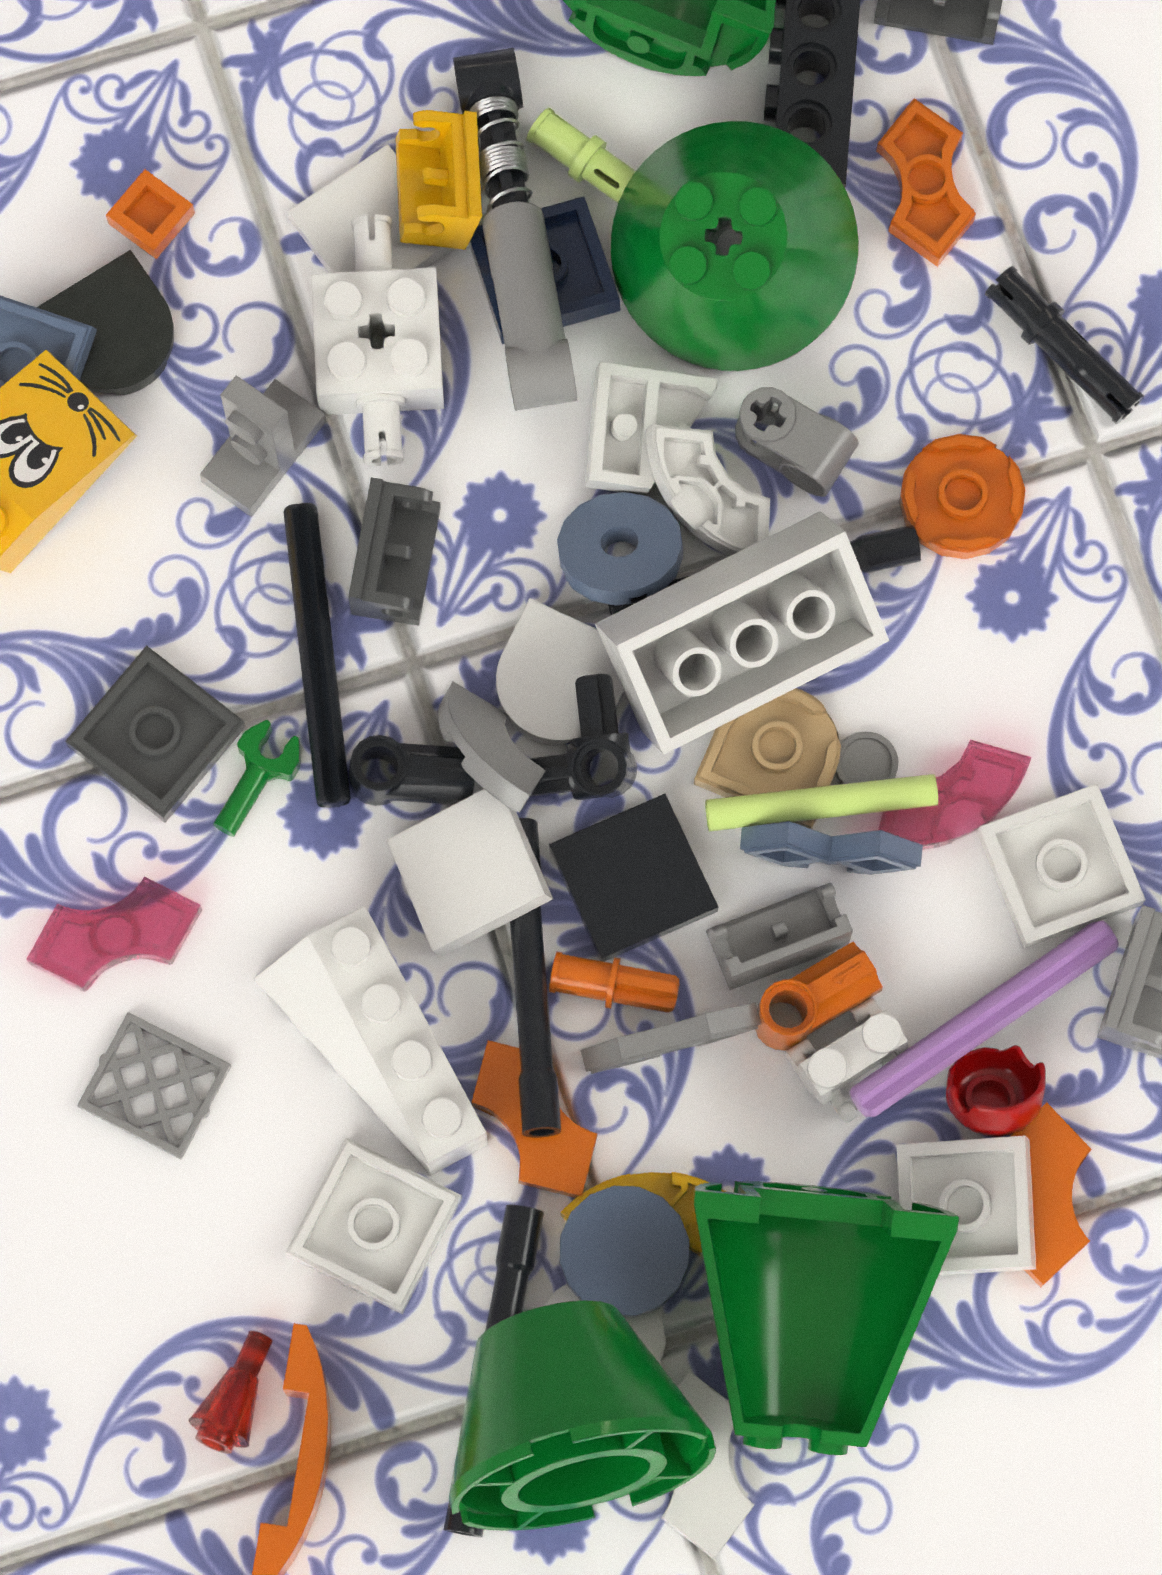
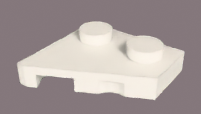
M600 361L595 370L585 487L646 496L655 483L648 458L646 429L652 424L690 428L717 388V378Z

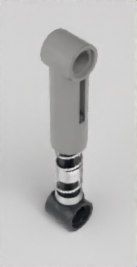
M514 48L453 57L462 114L464 111L477 112L478 148L481 152L479 154L480 178L483 184L482 190L485 196L491 200L487 205V214L483 217L482 226L503 332L514 409L518 411L577 401L573 364L568 339H565L544 214L540 207L528 201L533 194L532 190L526 188L525 185L530 176L528 162L523 150L525 146L517 141L516 130L520 126L518 110L523 108V99Z

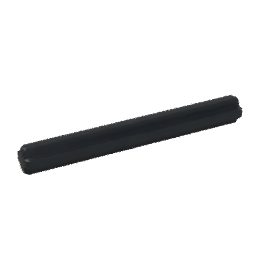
M312 503L292 504L285 507L283 514L315 796L319 807H340L349 804L351 797L317 507Z

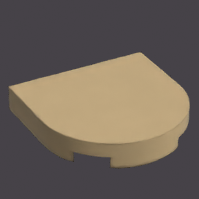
M795 688L716 728L694 778V785L723 797L831 786L838 767L841 751L836 726L824 705L817 698L801 689ZM816 819L793 823L813 829Z

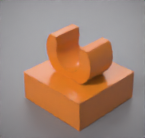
M144 169L108 211L106 218L110 226L157 259L193 217L195 210L191 202Z

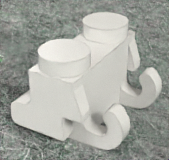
M872 997L850 1010L857 1024L866 1019L868 1020L825 1048L815 1051L810 1040L806 1038L785 1051L786 1058L810 1095L814 1094L821 1106L830 1102L839 1117L846 1124L857 1118L858 1113L852 1102L845 1100L840 1089L879 1064L885 1065L895 1058L894 1053L898 1056L909 1048L908 1040L903 1034L899 1022L890 1014L887 1008L882 1011Z

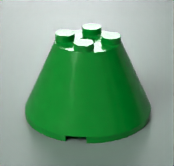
M726 121L699 126L681 133L655 150L640 165L631 177L619 200L613 219L610 252L613 274L621 299L637 325L650 339L672 355L691 364L721 371H746L772 366L791 358L829 328L843 308L854 282L859 257V236L854 209L848 193L835 171L818 152L794 135L778 128L747 121ZM733 229L736 233L742 235L741 244L731 245L728 255H720L717 241L723 232Z

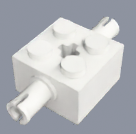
M367 214L357 216L351 221L354 233L355 270L353 272L311 274L316 394L319 410L324 412L325 415L363 413L365 451L363 462L370 466H381L380 442L385 440L387 464L391 466L404 461L400 411L444 409L436 267L393 269L391 245L392 219L386 215L374 214L375 239L370 240ZM373 335H384V348H371L370 342Z

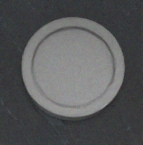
M867 731L855 733L841 743L836 776L841 784L895 778L899 762L897 752L892 743L878 733Z

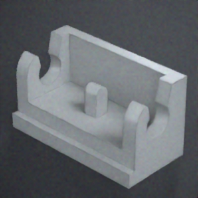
M827 883L706 930L729 990L825 955L849 944L853 929L847 914L841 915L834 897L836 896V891L832 883Z
M1143 905L1134 919L1097 1038L1162 1059V913L1155 911L1154 908Z

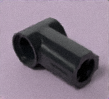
M383 735L369 736L360 741L352 752L349 767V783L354 795L362 802L373 806L387 805L392 801L454 805L473 795L474 779L462 767L461 763L465 756L458 747L398 743L393 738ZM379 758L389 762L396 774L386 782L375 783L365 778L360 768L365 762Z

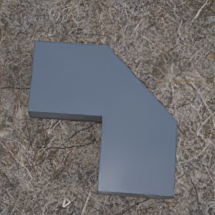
M790 821L742 827L740 849L744 853L781 866L808 869L810 863L821 862L827 865L840 864L846 866L848 873L868 875L915 870L916 867H921L923 847L922 844L882 830L830 836Z

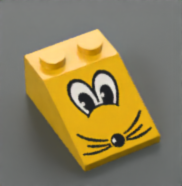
M48 350L42 352L0 387V570L10 574L137 437L118 416Z

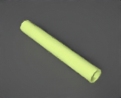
M935 774L708 799L705 800L707 826L710 832L786 821L798 822L938 806V789Z

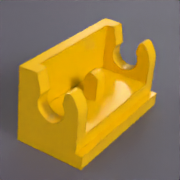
M434 110L414 112V126L420 128L429 127L434 128V130L399 129L395 138L400 242L466 250L482 218L477 112L464 111L463 114Z

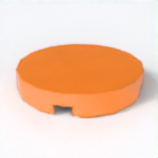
M955 434L933 440L911 460L903 474L899 504L905 525H913L919 543L941 556L969 559L991 553L1009 540L1023 514L1026 490L1020 469L1010 456L1008 458L1004 452L996 448V444L984 437Z

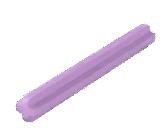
M1104 921L1090 923L854 1085L850 1090V1096L857 1109L865 1117H876L1115 952L1119 942L1110 926Z

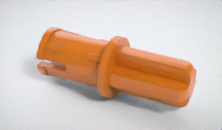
M556 951L549 992H559L605 1001V1008L609 1009L612 1008L613 1003L669 1013L676 1006L680 983L679 978L675 975L620 965L621 958L614 957L613 963L566 955L563 952Z

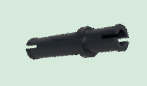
M1014 266L1006 269L996 279L998 284H991L986 290L985 295L992 299L1023 330L1020 337L1029 345L1036 343L1112 418L1116 425L1124 420L1133 411L1131 407L1133 405L1135 407L1138 406L1145 396L1140 391L1138 392L1062 317L1065 310L1057 302L1054 301L1049 304L1017 272L1018 270Z

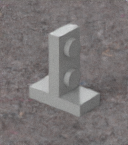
M235 375L220 394L226 417L225 423L228 426L230 436L200 473V478L203 484L252 517L325 424L326 417L324 412L276 379L273 380L264 393H261Z

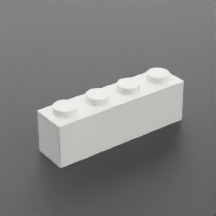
M366 906L307 935L254 978L259 987L284 1011L307 1040L312 1042L331 1063L335 1071L369 1105L375 1115L430 1176L488 1146L486 1130Z

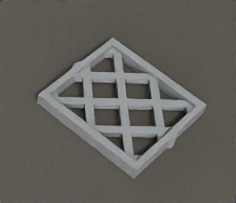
M128 1012L106 1053L100 1056V1064L77 1106L182 1160L203 1119L209 1116L210 1106L232 1066L230 1063ZM142 1030L169 1044L148 1050ZM134 1032L140 1053L117 1060L116 1051L126 1034ZM182 1050L209 1064L188 1070ZM174 1052L180 1073L157 1080L151 1059ZM143 1062L149 1083L127 1090L120 1069ZM112 1071L118 1093L96 1099L94 1092L103 1075ZM214 1072L215 1080L206 1097L197 1100L191 1079ZM183 1082L189 1103L166 1110L160 1089ZM152 1092L158 1113L136 1120L130 1098ZM121 1101L127 1121L101 1109V1107ZM192 1112L194 1119L184 1138L176 1140L169 1119ZM162 1122L167 1142L140 1128Z

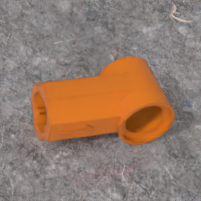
M853 941L796 976L775 982L768 987L757 1008L761 1020V1025H758V1029H755L758 1038L766 1046L775 1050H789L806 1039L809 1034L880 993L883 986L878 978L876 968L865 951L861 950ZM777 1003L791 1004L799 1011L802 1023L793 1028L782 1027L771 1018L769 1008Z

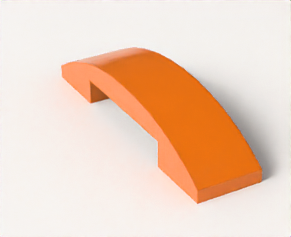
M293 1324L283 1391L286 1396L308 1399L287 1526L260 1523L252 1575L286 1574L306 1541L316 1517L325 1486L331 1447L330 1399L320 1355L307 1325Z

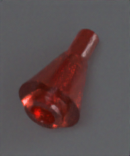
M249 1331L234 1366L226 1371L188 1419L189 1424L198 1430L195 1439L204 1446L225 1454H231L234 1447H249L259 1379L257 1377L273 1343L270 1337L257 1331Z

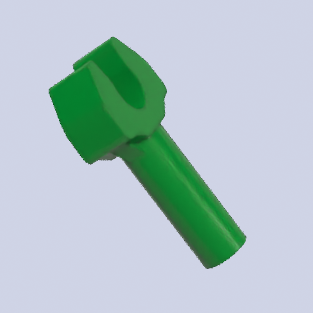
M264 720L250 727L243 733L237 743L239 753L245 758L246 770L213 823L217 829L231 837H235L267 782L275 779L292 781L300 769L301 749L297 736H293L288 741L283 753L279 757L269 759L261 754V749L267 743L272 732L269 720Z

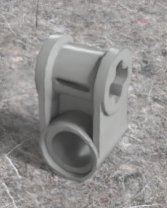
M761 387L751 391L742 402L739 418L735 426L736 440L742 450L783 474L800 489L820 497H825L859 445L856 436L844 425L828 416L818 414L788 396L782 390L774 387ZM766 415L776 420L775 425L770 424L765 431L755 427L756 421L760 422Z

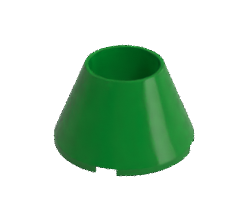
M588 1300L550 1304L504 1319L487 1329L478 1338L450 1486L449 1502L452 1514L459 1513L460 1511L463 1524L478 1529L500 1531L530 1530L581 1522L596 1518L592 1506L594 1504L629 1495L631 1504L634 1507L678 1488L700 1474L712 1462L716 1454V1447L709 1427L615 1306L606 1302Z

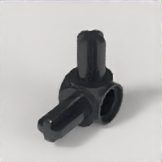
M590 674L576 679L575 688L581 738L572 739V743L567 746V754L529 758L546 770L530 797L572 792L573 798L576 801L601 797L613 798L624 794L632 787L637 775V764L634 755L630 751L628 733H619L613 679L609 674ZM608 750L617 759L618 773L612 782L599 786L591 778L590 763L599 752Z

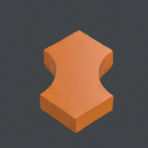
M914 98L877 143L876 152L889 163L897 177L900 188V205L891 220L888 232L938 267L973 224L976 213L960 196L952 175V157L962 141L963 132Z
M488 1040L472 1098V1106L495 1117L511 1134L520 1157L519 1184L573 1198L582 1197L598 1133L591 1132L577 1125L560 1108L561 1132L559 1134L540 1138L524 1136L522 1134L518 1083L521 1072L519 1048Z
M1047 1102L1041 1107L1038 1116L1023 1131L1011 1135H1025L1030 1139L1036 1269L1024 1271L1040 1288L1090 1242L1076 1219L1072 1203V1189L1076 1172L1092 1149Z

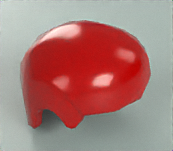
M1017 1045L1003 1050L989 1047L971 1050L955 1061L948 1070L946 1079L947 1105L954 1117L973 1132L996 1138L1023 1131L1040 1112L1046 1088L1045 1065L1043 1062L1033 1065L1027 1059L1021 1047Z

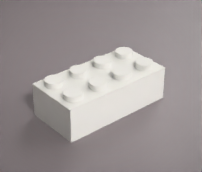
M821 511L595 623L641 731L663 755L889 641L845 530Z

